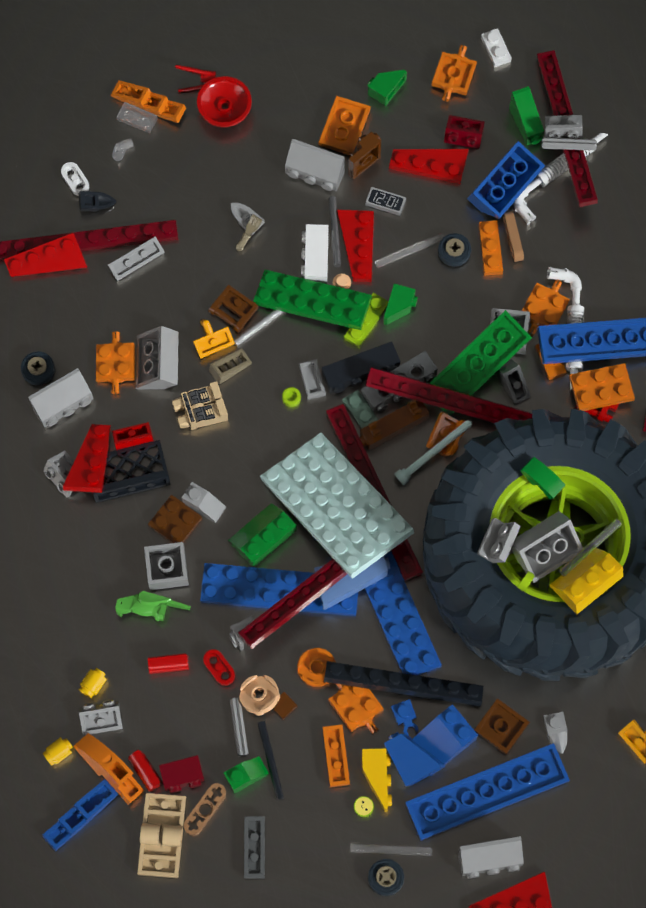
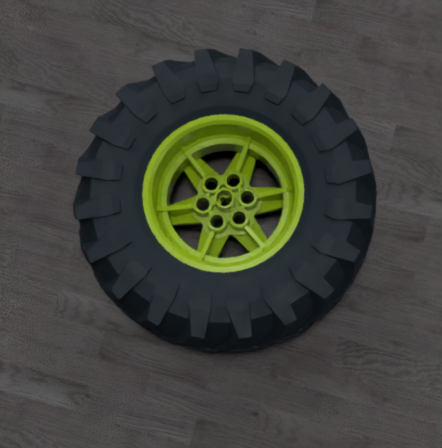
M547 409L532 410V419L515 420L506 418L494 423L497 428L496 431L470 439L464 445L466 449L464 453L445 467L439 485L434 490L428 505L423 530L424 569L430 593L437 604L442 619L454 634L458 633L469 650L483 660L486 657L490 658L503 671L518 676L525 672L543 681H560V675L564 677L588 678L598 674V669L600 668L606 669L623 664L632 657L636 650L642 649L646 645V441L644 440L641 444L637 445L627 429L618 422L610 419L605 427L588 413L576 409H571L570 417H561ZM532 457L545 464L564 482L565 486L553 499H549L537 485H532L521 473L520 470ZM552 500L547 518L560 511L570 519V503L575 504L589 513L597 522V524L574 527L583 549L587 550L605 541L606 552L610 553L623 567V577L578 614L550 587V584L585 556L583 553L576 556V560L566 562L539 579L538 588L529 584L525 591H521L517 587L523 579L518 574L525 571L515 558L514 553L508 555L506 561L501 563H492L477 553L493 518L503 523H517L521 526L517 534L520 536L541 522L521 512L527 506L540 501Z

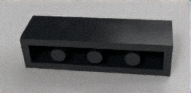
M391 341L321 367L322 376L329 393H340L349 386L356 387L367 380L370 367L390 372L399 367L401 361Z

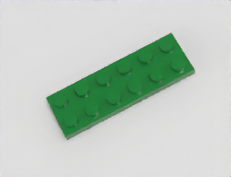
M264 270L253 302L261 307L362 330L372 295Z
M505 310L442 370L430 384L472 396L532 337ZM441 408L446 414L450 416L455 412Z

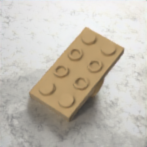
M146 793L143 823L140 832L141 844L137 875L166 878L179 877L186 796Z

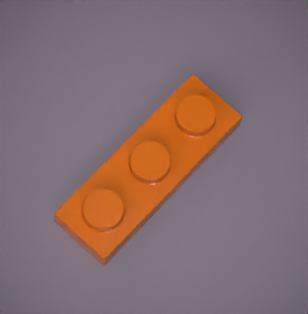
M498 220L480 221L479 233L484 276L503 274Z
M343 725L323 727L330 787L350 785Z

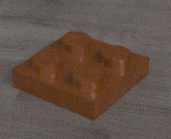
M171 495L148 523V526L171 543H184L202 520V516Z
M497 698L474 731L507 755L530 722Z

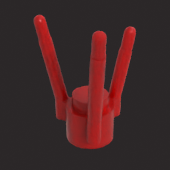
M175 65L177 69L201 74L200 82L204 84L216 78V71ZM203 85L178 89V92L200 90Z

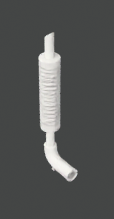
M598 133L591 139L597 140L598 143L608 134ZM584 150L585 157L594 150ZM564 153L546 165L535 177V180L514 201L515 212L519 213L527 225L530 224V221H534L536 216L527 207L524 198L537 186L545 187L568 170Z
M549 267L547 279L563 280L566 283H570L572 305L567 307V324L584 323V307L580 305V291L582 290L580 278L567 268ZM583 361L567 362L566 371H569L570 374L582 371Z

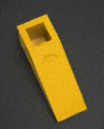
M386 748L362 749V773L384 812H388V806H392V795L388 794L387 786H391V774H387V766H391L390 754H386Z

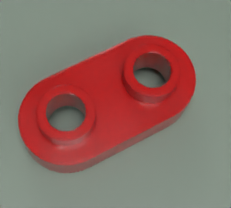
M215 649L207 651L203 657L204 665L215 680L222 686L232 684L235 679V672L220 651ZM211 658H216L217 662L212 664L210 660ZM227 673L229 677L223 679L222 674Z

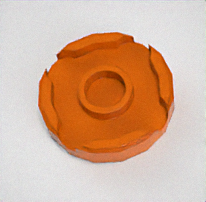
M319 647L305 651L300 656L297 664L298 675L301 680L312 687H323L329 684L324 682L327 661L336 662L333 655L326 649Z

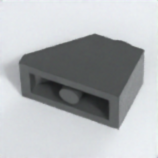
M510 359L496 374L512 403L516 405L531 397L520 365Z

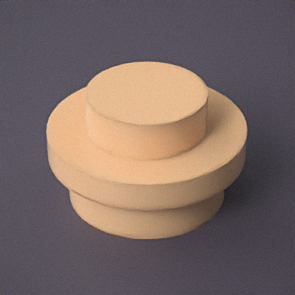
M338 274L333 278V286L349 289L351 287V279L346 274Z

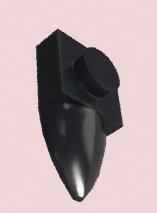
M80 191L78 193L79 211L97 212L99 209L109 208L116 203L113 197L102 192Z

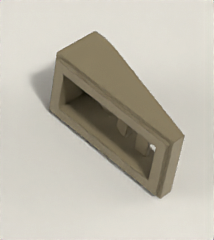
M241 348L211 363L209 372L215 381L221 384L250 366L252 362ZM239 356L243 363L240 364L236 357Z

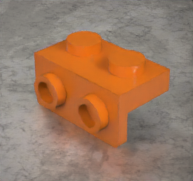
M444 412L439 413L426 447L433 448L464 423L465 420L458 421ZM465 432L438 454L444 457L453 455L458 450L459 439Z

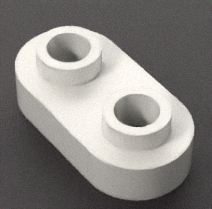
M73 162L64 164L61 168V174L73 194L78 196L80 191H89L88 180L78 165ZM79 186H83V189H81V190H79V189H77V188H78Z

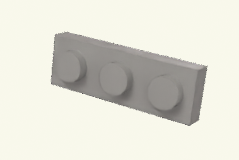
M155 236L107 266L116 281L165 252Z

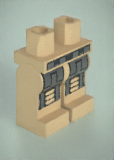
M217 381L200 389L183 392L181 397L172 400L175 412L181 410L186 412L185 415L177 417L180 428L190 427L191 430L199 427L228 421V413Z

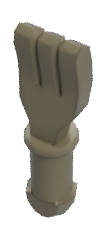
M254 214L246 225V231L243 232L241 239L236 244L237 251L244 249L247 241L251 238V234L256 232L262 223V220Z

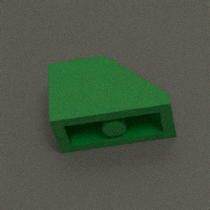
M397 70L378 73L367 84L368 95L386 106L407 80V71Z
M398 284L393 285L383 324L388 325L409 314L412 307H416L418 297L415 296L416 289Z
M260 756L241 762L224 772V776L234 794L269 775Z

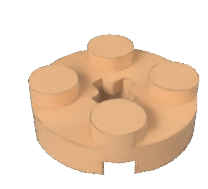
M267 675L251 676L241 685L240 702L250 713H255L258 716L263 715L273 709L280 700L279 688L276 682ZM257 691H259V692L264 691L262 697H260V698H255V697L257 696V695H256V692H257Z

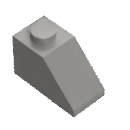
M191 482L182 496V502L214 523L218 521L226 508L209 491Z

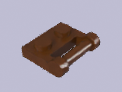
M228 285L211 305L208 312L218 316L231 325L234 331L240 333L245 324L257 311L258 305ZM221 305L225 306L241 319L236 321L219 309Z

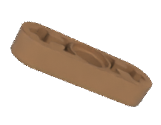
M507 211L503 214V222L512 259L514 262L523 261L524 254L513 211Z
M212 784L184 822V829L187 834L191 836L198 835L224 801L226 790L222 784ZM220 788L222 796L215 797L213 801L216 803V805L214 806L212 802L206 800V798L209 797V799L211 800V798L214 795L212 790H218ZM203 804H208L211 807V811L207 815H202L199 812V808ZM197 813V815H198L200 818L205 819V820H204L203 822H201V820L199 819V821H198L197 824H196L197 827H198V829H197V830L192 829V830L190 831V830H189V829H190V826L188 825V823H189V822H191V823H194V822H195V820L197 819V817L194 816V814Z

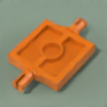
M460 45L457 54L442 52L432 86L445 90L442 97L443 101L446 99V102H448L451 93L467 95L477 61L470 60L464 56L467 50L466 46Z
M555 280L551 288L536 283L522 311L530 312L531 326L529 328V335L531 333V336H534L538 326L558 324L570 301L569 298L558 292L562 285L561 281L558 283V280Z
M115 331L112 332V343L96 345V381L111 383L112 394H115V392L119 394V383L135 381V344L121 343L120 332L117 331L116 333Z
M336 684L339 691L330 697L328 702L350 732L366 725L372 735L375 734L379 729L372 720L384 708L371 690Z

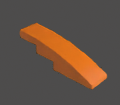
M118 80L111 93V96L119 101L179 123L186 110L184 104L170 101L167 96L153 93L147 87Z

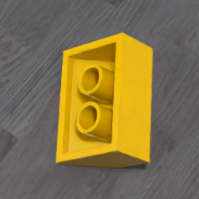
M595 547L553 581L550 587L578 614L623 577V567L610 553Z

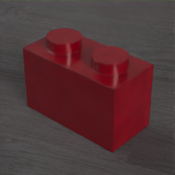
M198 755L159 765L166 792L177 793L182 791L181 788L183 787L196 788L201 786L202 782H205Z

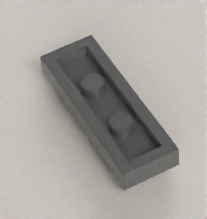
M265 816L244 817V879H265Z

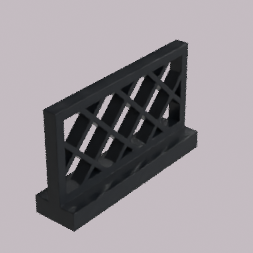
M160 440L108 452L106 466L113 468L114 471L110 476L104 475L106 482L103 485L102 493L93 492L95 502L98 503L171 485ZM158 447V452L154 457L147 454L150 448ZM133 452L140 454L136 461L128 458ZM117 456L121 458L117 466L109 462L112 457ZM144 456L152 460L147 467L139 464ZM125 461L133 464L128 472L121 469ZM156 462L162 465L163 470L154 472L151 468ZM136 467L144 470L141 476L132 474ZM118 471L126 475L123 480L117 481L113 479Z

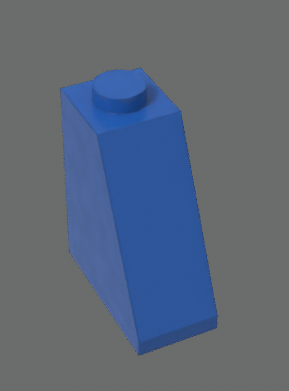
M396 732L388 737L389 740L384 743L405 786H412L445 768L441 761L407 734Z

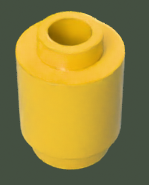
M95 668V670L90 669L80 683L81 687L78 690L92 699L107 679L104 677L106 674L98 668Z
M60 737L46 747V751L42 754L52 766L55 763H60L72 754L70 749L73 746L67 738L63 740Z

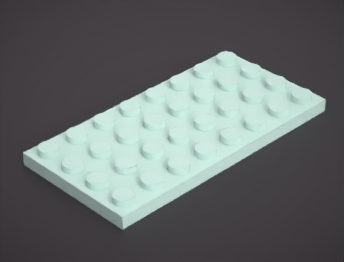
M322 433L316 435L260 476L264 484L352 579L415 533L410 524Z

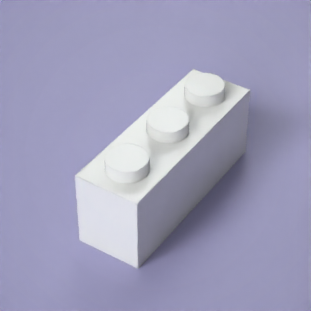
M306 224V231H302V242H306L305 248H302V259H305V265H301V277L327 284L328 225Z

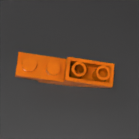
M88 733L73 746L98 776L102 775L128 805L145 791L132 777L134 773L112 750Z

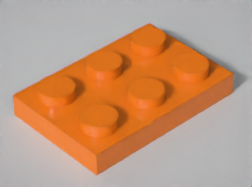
M336 96L318 142L319 146L351 155L356 150L371 106Z
M625 363L574 373L569 376L578 410L586 411L630 402L635 399Z

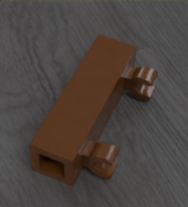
M415 399L360 429L359 438L363 446L371 451L429 419V411L423 402L416 401Z

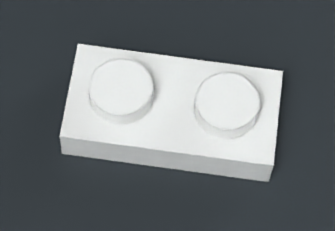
M498 28L481 34V39L494 68L511 62L512 58Z

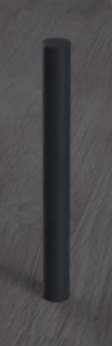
M261 721L257 724L276 800H282L284 795L266 723Z

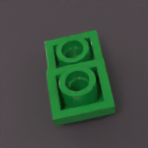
M532 457L520 470L532 485H537L549 499H553L565 486L564 482L551 469L535 457Z

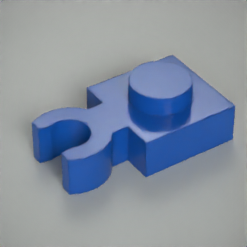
M410 699L392 705L391 709L397 725L404 724L403 733L409 736L407 730L408 728H413L417 734L419 731L418 726L412 722L417 717Z

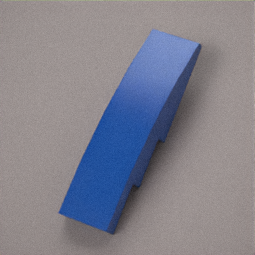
M104 779L77 801L74 807L59 818L55 825L42 834V837L56 852L99 814L118 793Z

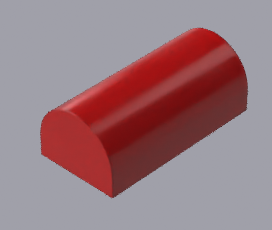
M149 422L112 431L116 450L153 441Z
M184 653L148 657L149 674L189 670L188 655Z
M137 750L127 758L149 792H153L163 785V781L144 752Z

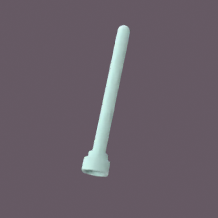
M467 420L408 468L399 469L395 472V476L403 486L409 482L411 474L470 428L472 425L471 421Z

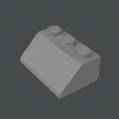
M292 139L285 163V173L291 178H300L308 184H317L325 190L337 192L344 175L345 157Z
M159 326L137 335L135 389H167L178 384V331Z
M78 368L28 397L35 414L44 428L55 425L60 418L72 415L76 409L89 405L91 400H93L92 392Z
M560 511L516 537L511 548L515 558L526 574L528 571L534 574L533 583L584 552L571 520Z
M521 836L460 846L458 850L462 876H467L468 879L479 877V873L485 872L488 875L499 874V870L507 869L508 872L517 871L524 864Z

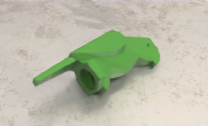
M142 591L136 595L117 599L115 610L116 614L122 617V614L133 612L141 616H153L158 622L164 620L167 606L190 610L191 606L173 601L171 598Z

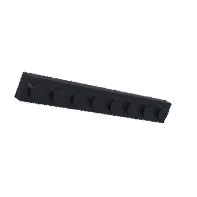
M330 661L326 663L324 682L475 706H481L484 686Z

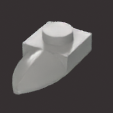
M231 203L234 217L245 230L253 214L262 220L259 228L265 223L264 219L248 206L241 203Z
M564 713L544 715L543 719L549 742L551 744L554 743L557 752L563 754L567 745L568 731Z

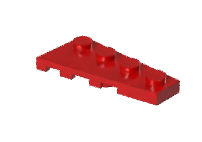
M393 149L389 169L461 184L469 149Z
M337 210L353 282H372L374 211Z
M542 872L468 906V908H552L546 874Z

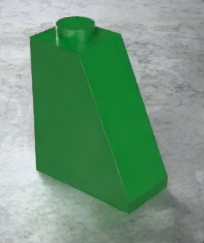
M527 86L513 91L509 110L526 146L538 144L542 141L545 131L531 90Z

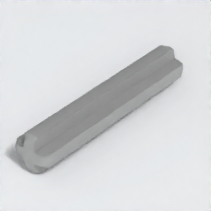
M543 138L542 148L595 151L597 149V140Z
M240 698L230 699L237 754L238 756L248 755L242 706Z

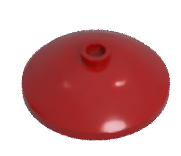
M228 76L209 80L202 86L197 96V107L200 115L205 121L217 127H230L242 122L249 114L252 105L251 94L247 86L240 80Z

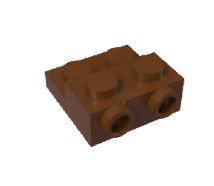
M371 131L369 134L361 136L358 140L357 151H354L349 156L348 175L353 180L381 158V138L377 133Z

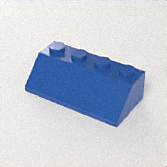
M517 141L469 195L467 200L481 212L500 219L545 165Z

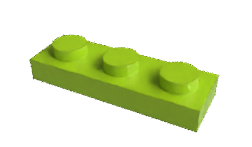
M373 292L362 330L349 328L344 336V340L360 349L386 310L389 301Z

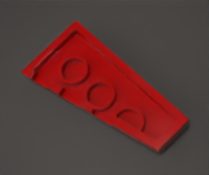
M74 232L4 259L11 277L88 267Z
M91 424L63 484V491L102 493L111 425Z

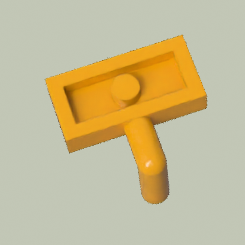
M200 320V325L203 326L206 335L193 340L200 359L235 344L228 326L213 332L208 320Z
M632 720L618 734L645 764L646 731L635 720Z

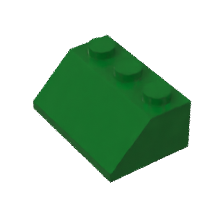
M270 503L233 535L228 542L251 567H257L297 532V525L283 510Z

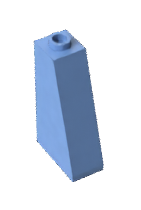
M381 557L353 579L347 574L320 595L323 610L334 606L386 577L388 569H390L388 557ZM323 566L315 567L314 573L321 569Z

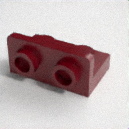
M449 115L444 142L479 149L485 121Z

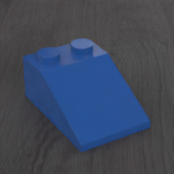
M452 704L420 731L413 740L445 766L477 740L478 734Z

